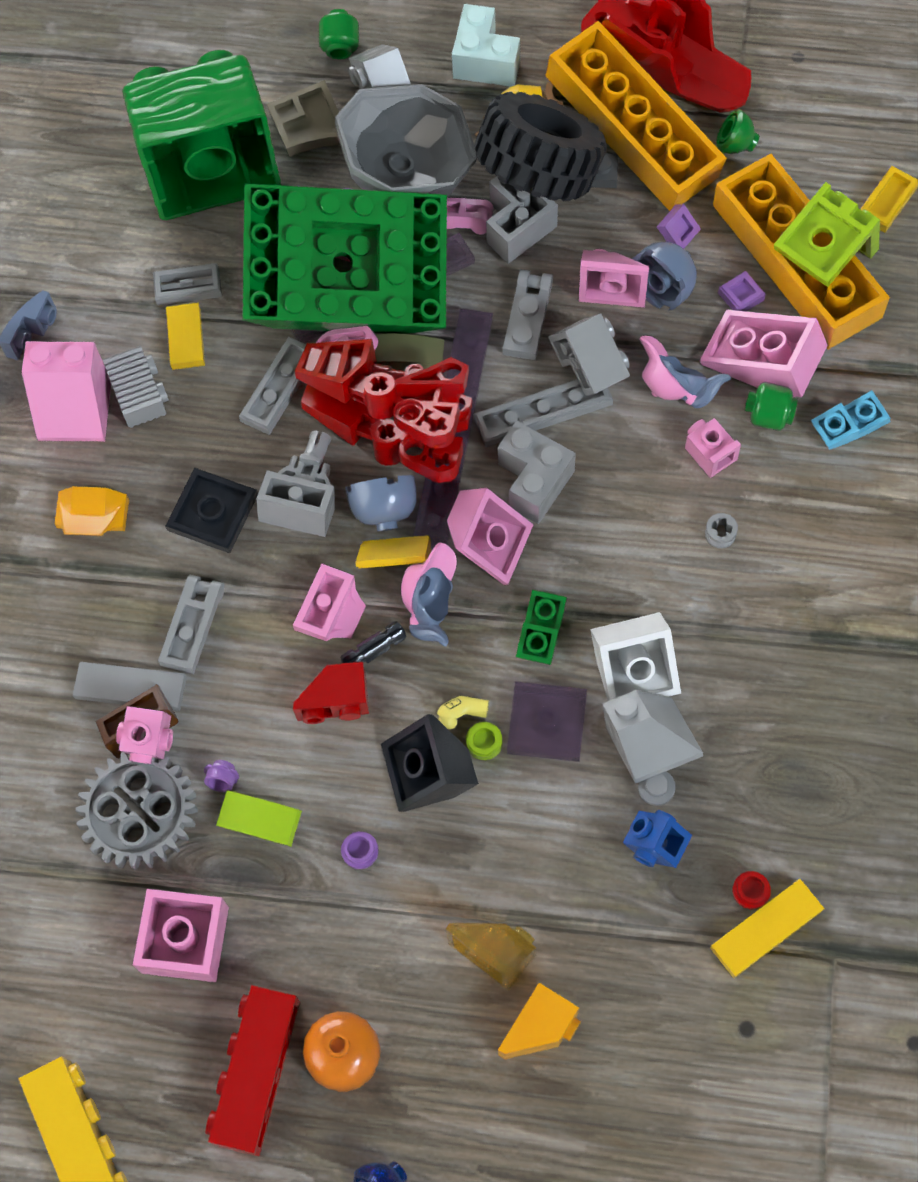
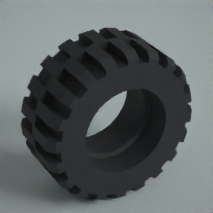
M506 92L498 95L489 103L474 145L478 161L481 165H485L486 170L491 175H496L498 180L514 186V189L521 192L526 191L531 193L532 196L538 198L546 197L552 201H557L558 199L562 201L577 200L588 193L607 150L604 134L599 131V127L595 123L589 122L586 116L576 113L574 109L567 105L563 106L555 100H548L536 94L528 95L525 92H517L516 94Z

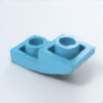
M871 390L845 406L842 403L812 419L811 422L830 450L861 438L888 424L890 416Z

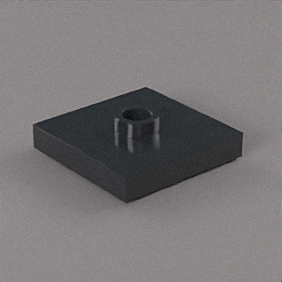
M194 467L165 527L169 532L230 554L256 501L257 489Z

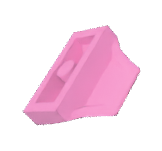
M321 564L294 621V630L324 641L332 638L351 639L366 607L356 591L354 575Z

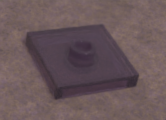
M515 681L507 754L580 762L587 689Z

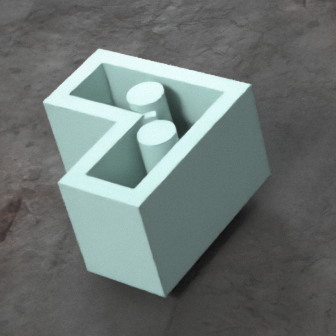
M464 4L452 52L453 79L509 87L515 85L520 65V38L495 34V8Z

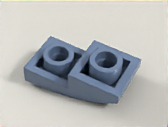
M41 291L32 297L16 312L2 331L0 346L6 357L19 360L23 350H25L26 341L31 342V333L44 336L48 326L54 323L57 309L49 292Z

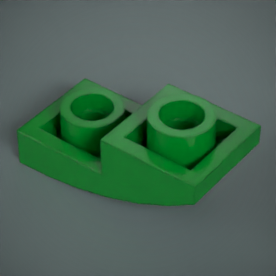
M532 590L516 658L551 665L567 597Z

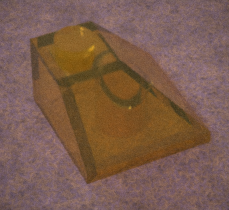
M450 923L445 929L448 944L508 991L536 956V947L532 944L535 939L519 926H516L513 930L507 924Z

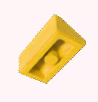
M425 535L364 541L360 545L356 567L372 568L425 563L432 551L431 539Z

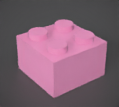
M147 889L133 966L142 974L216 982L229 910L228 905L222 897Z

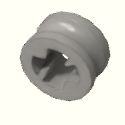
M717 513L712 515L706 525L705 538L713 547L718 549L727 548L735 541L738 524L729 514ZM718 525L725 526V537L717 536Z

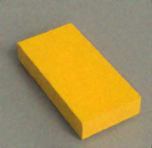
M891 166L860 210H867L880 219V231L886 233L918 188V179Z
M199 303L167 306L169 356L172 370L205 366L201 308Z

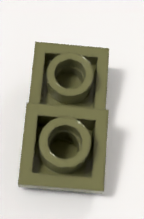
M376 334L378 338V346L375 350L377 364L388 365L392 369L404 371L411 364H420L426 369L443 361L444 340L413 334Z

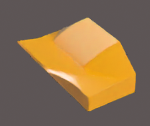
M72 486L61 490L58 493L55 526L58 529H63L64 535L102 536L107 531H125L129 498L127 494L101 487Z

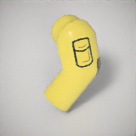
M457 696L439 707L437 715H439L438 720L447 729H453L457 725V718L463 715L486 718L489 700Z

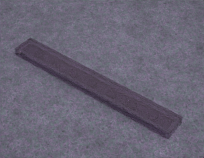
M460 309L450 357L469 365L467 387L463 394L472 398V409L468 430L455 434V437H463V455L457 477L452 481L442 483L434 482L425 477L413 537L429 536L431 539V550L439 542L447 545L449 543L451 532L447 519L459 493L493 323V313ZM456 369L447 370L446 378L453 379L460 371ZM459 403V409L461 410L464 408V405Z

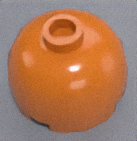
M337 1011L322 1016L312 1024L305 1036L302 1054L306 1069L316 1083L329 1090L347 1092L360 1088L372 1078L379 1063L381 1048L377 1033L367 1020L355 1013Z

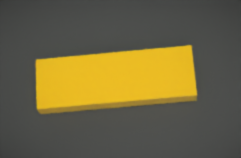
M799 879L712 944L710 949L730 975L736 978L823 912L825 908L804 882Z

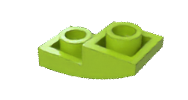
M227 790L216 826L291 847L302 811Z

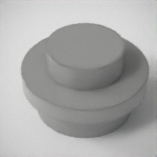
M666 771L639 782L638 791L646 803L654 806L664 805L674 796L675 781Z

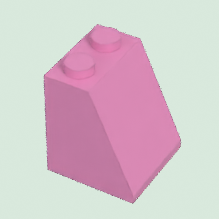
M26 341L22 376L38 441H105L111 381L95 343Z

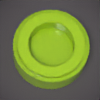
M479 722L468 730L466 746L474 758L490 760L496 757L502 749V734L494 724Z

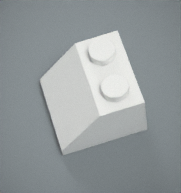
M660 612L590 629L596 662L608 701L635 690L666 697L681 694L671 629Z

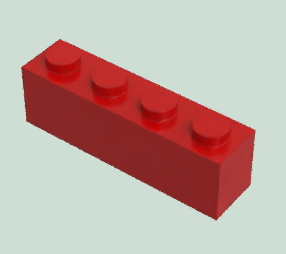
M251 985L249 995L243 994L238 1008V1017L242 1018L238 1033H232L227 1049V1055L232 1056L227 1072H221L217 1084L216 1094L221 1095L217 1111L211 1110L206 1124L205 1133L210 1135L208 1142L212 1145L260 1157L300 1006V1001L296 995Z

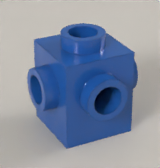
M639 810L623 844L635 853L633 858L645 866L654 867L655 864L677 868L692 834L677 823V820L672 815L664 811L656 810L655 813Z

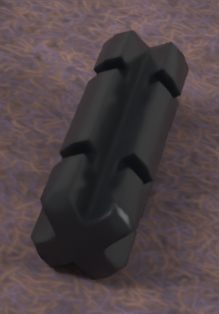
M394 621L384 627L385 631L383 633L378 631L358 644L355 651L350 649L341 655V662H366L368 664L391 649L390 645L392 643L397 645L405 640L406 632L400 623Z

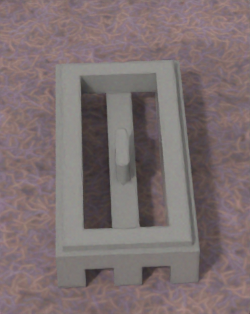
M218 263L153 272L157 306L222 297ZM212 276V278H207V279H199V280H193V279H192V278ZM180 280V282L161 285V283Z

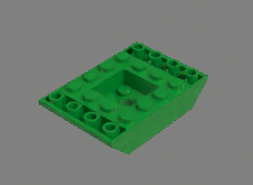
M244 184L242 320L274 329L330 331L368 326L373 333L411 334L446 328L447 195ZM337 256L347 257L351 262V269L347 272H339L333 265L334 258Z

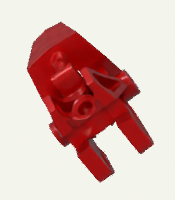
M372 339L306 344L295 369L296 379L307 384L301 399V406L304 411L351 446H354L361 437L372 440L375 459L382 465L392 466L401 462L405 467L437 483L449 482L457 477L463 455V437H455V434L468 430L472 409V398L463 394L467 387L469 365L450 357L426 369L420 364H411L403 371L392 369L388 365L377 364ZM450 369L460 371L453 379L443 376L444 372ZM459 403L464 405V408L461 410L459 409ZM413 447L423 449V452L416 456L406 454V451Z

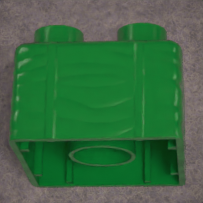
M213 50L204 54L198 60L197 65L172 71L162 67H148L139 71L134 76L133 81L123 87V99L137 152L161 220H170L244 200V184L281 185L267 115L251 66L244 55H233L226 50Z

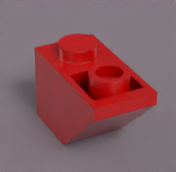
M353 662L326 665L293 702V711L297 721H303L306 724H318L324 722L325 718L335 717L351 721L359 719L361 715L369 714L364 663Z

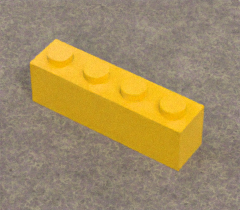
M61 1056L18 1078L60 1182H128L122 1171L116 1172L111 1158L116 1156L115 1149L107 1134L101 1136L96 1124L97 1121L101 1120L100 1113L92 1098L86 1100L81 1088L82 1085L86 1084L85 1077L76 1062L71 1064V1061Z

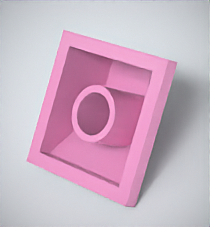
M603 249L583 250L580 265L579 302L645 307L649 266L619 253L608 252Z
M488 488L462 490L459 492L447 519L455 548L500 583L508 585L533 524Z

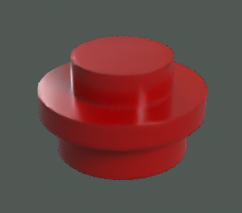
M746 871L735 879L732 893L735 901L740 906L754 910L761 908L767 903L770 898L771 887L767 878L761 873Z

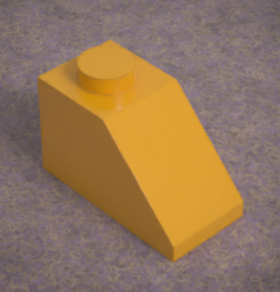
M538 983L500 1045L498 1055L503 1059H509L559 1047L563 1038L570 1042L581 1023L576 1018L579 1007L541 983Z

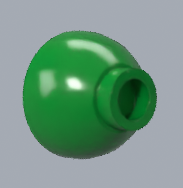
M739 109L732 112L723 122L717 135L716 145L725 154H737L744 150L751 152L759 141V134L755 133L751 118Z

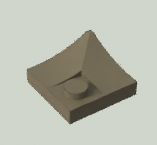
M325 80L266 104L289 157L311 149L340 145L335 126V117L339 111Z

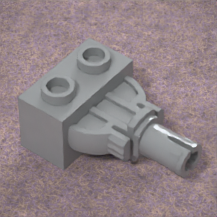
M312 431L310 433L304 454H301L299 457V464L298 456H292L289 465L278 473L266 471L256 498L259 522L326 537L335 510L334 486L330 484L328 479L331 468L325 462L322 467L328 445L331 442V437L327 433L322 432L320 439H317L319 431Z

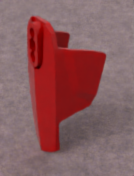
M598 0L581 20V33L599 21L662 89L719 113L732 111L746 104L751 89V70L715 48L712 10L705 0Z

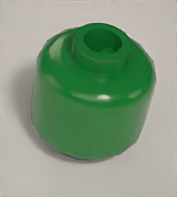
M331 10L319 22V47L332 59L341 60L349 58L358 49L359 23L346 10Z
M763 382L758 386L756 392L749 391L744 411L751 412L750 421L754 426L781 431L786 424H792L798 398L793 397V392L788 387Z

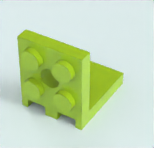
M825 182L774 243V249L822 284L829 287L858 250L870 259L879 250L880 219L867 210L861 211L858 209L857 203L839 191L834 192L831 190V185ZM818 233H827L832 237L831 243L825 247L816 246L812 240Z

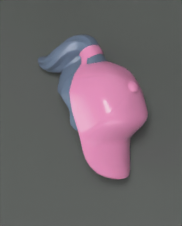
M641 336L639 338L649 357L642 378L652 391L654 397H660L665 400L682 399L693 408H702L716 396L720 387L731 379V376L728 374H717L706 378L697 370L681 365L676 357L669 356L664 346L654 337Z
M442 542L435 545L425 563L413 564L406 569L401 584V597L406 608L411 613L409 620L411 635L420 640L439 642L446 647L449 642L448 636L439 624L448 614L449 594L453 589L451 580L456 569L457 558L454 551Z

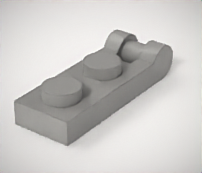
M520 269L503 345V355L536 361L552 288L553 274L543 273L542 276L530 274L529 270ZM528 287L540 289L539 295L527 293Z
M191 574L187 577L158 659L160 666L191 674L195 673L218 603L224 594L225 585L223 582L213 580L209 583L201 581V577ZM198 594L206 596L204 602L194 599Z

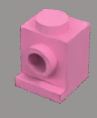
M715 418L707 423L701 419L689 428L685 449L710 478L738 460L741 444L738 440L734 441Z

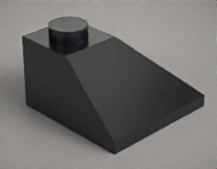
M427 714L381 743L399 812L455 798L479 784L469 749L434 715Z

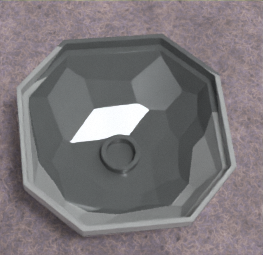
M423 84L359 89L335 117L337 135L350 176L362 190L443 194L448 197L473 167L478 158L462 107Z

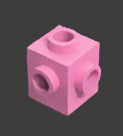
M127 706L124 722H120L116 734V742L120 744L119 751L130 754L129 761L151 764L152 758L164 759L165 751L170 750L173 741V730L169 729L171 715L163 711Z

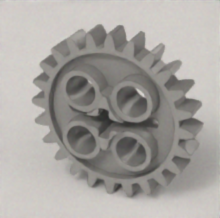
M121 752L120 763L116 764L111 758H107L109 769L104 771L99 767H95V772L99 778L96 781L85 779L86 784L90 787V792H79L78 796L86 802V805L75 808L76 812L85 818L79 820L76 824L81 830H87L81 838L86 844L93 842L90 850L95 855L103 851L101 859L108 864L115 857V865L119 869H122L127 860H129L133 870H138L140 860H144L149 868H153V857L158 855L162 861L166 862L167 855L165 851L168 848L176 853L180 851L175 843L177 839L185 841L190 839L183 829L184 827H195L196 825L194 820L188 817V814L198 812L196 805L189 802L197 796L193 789H186L191 784L188 776L180 777L183 772L181 767L177 764L170 768L171 761L169 757L165 756L159 763L157 758H152L151 764L129 761L127 755ZM146 778V783L142 789L138 791L130 790L134 780ZM115 788H121L160 827V830L154 832L136 812H132L126 802L114 792ZM164 802L171 803L168 813L162 816L155 815V809L159 804ZM119 804L116 814L111 817H103V812L108 805ZM136 828L144 829L141 839L136 842H128V835L132 830Z

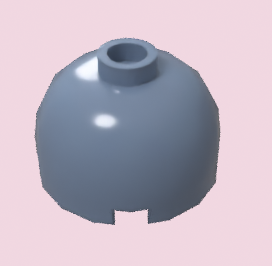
M669 241L656 242L645 247L632 258L649 266L646 301L654 307L660 309L665 305L670 307L669 310H674L693 292L697 280L696 266L690 253L681 246Z
M397 476L398 481L395 482L393 479H387V477L354 483L351 484V487L346 486L347 501L352 514L365 525H376L377 532L397 529V522L407 518L413 512L417 501L414 476Z

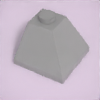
M635 690L602 703L606 729L635 784L703 757L700 746L671 697Z

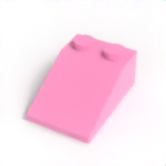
M726 310L700 359V363L705 367L722 374H728L732 378L756 388L761 383L767 382L788 387L792 390L794 397H802L828 344L817 318Z

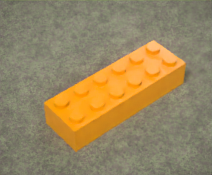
M599 21L549 55L545 77L580 114L586 116L589 122L595 123L599 127V131L604 134L606 143L669 211L677 204H684L719 178L726 161V156Z
M770 153L716 183L713 207L800 316L817 318L828 344L827 349L829 350L882 319L890 297L856 255L853 256L829 287H827L774 249V243L810 200ZM818 233L812 241L818 247H825L831 243L832 237L827 233Z

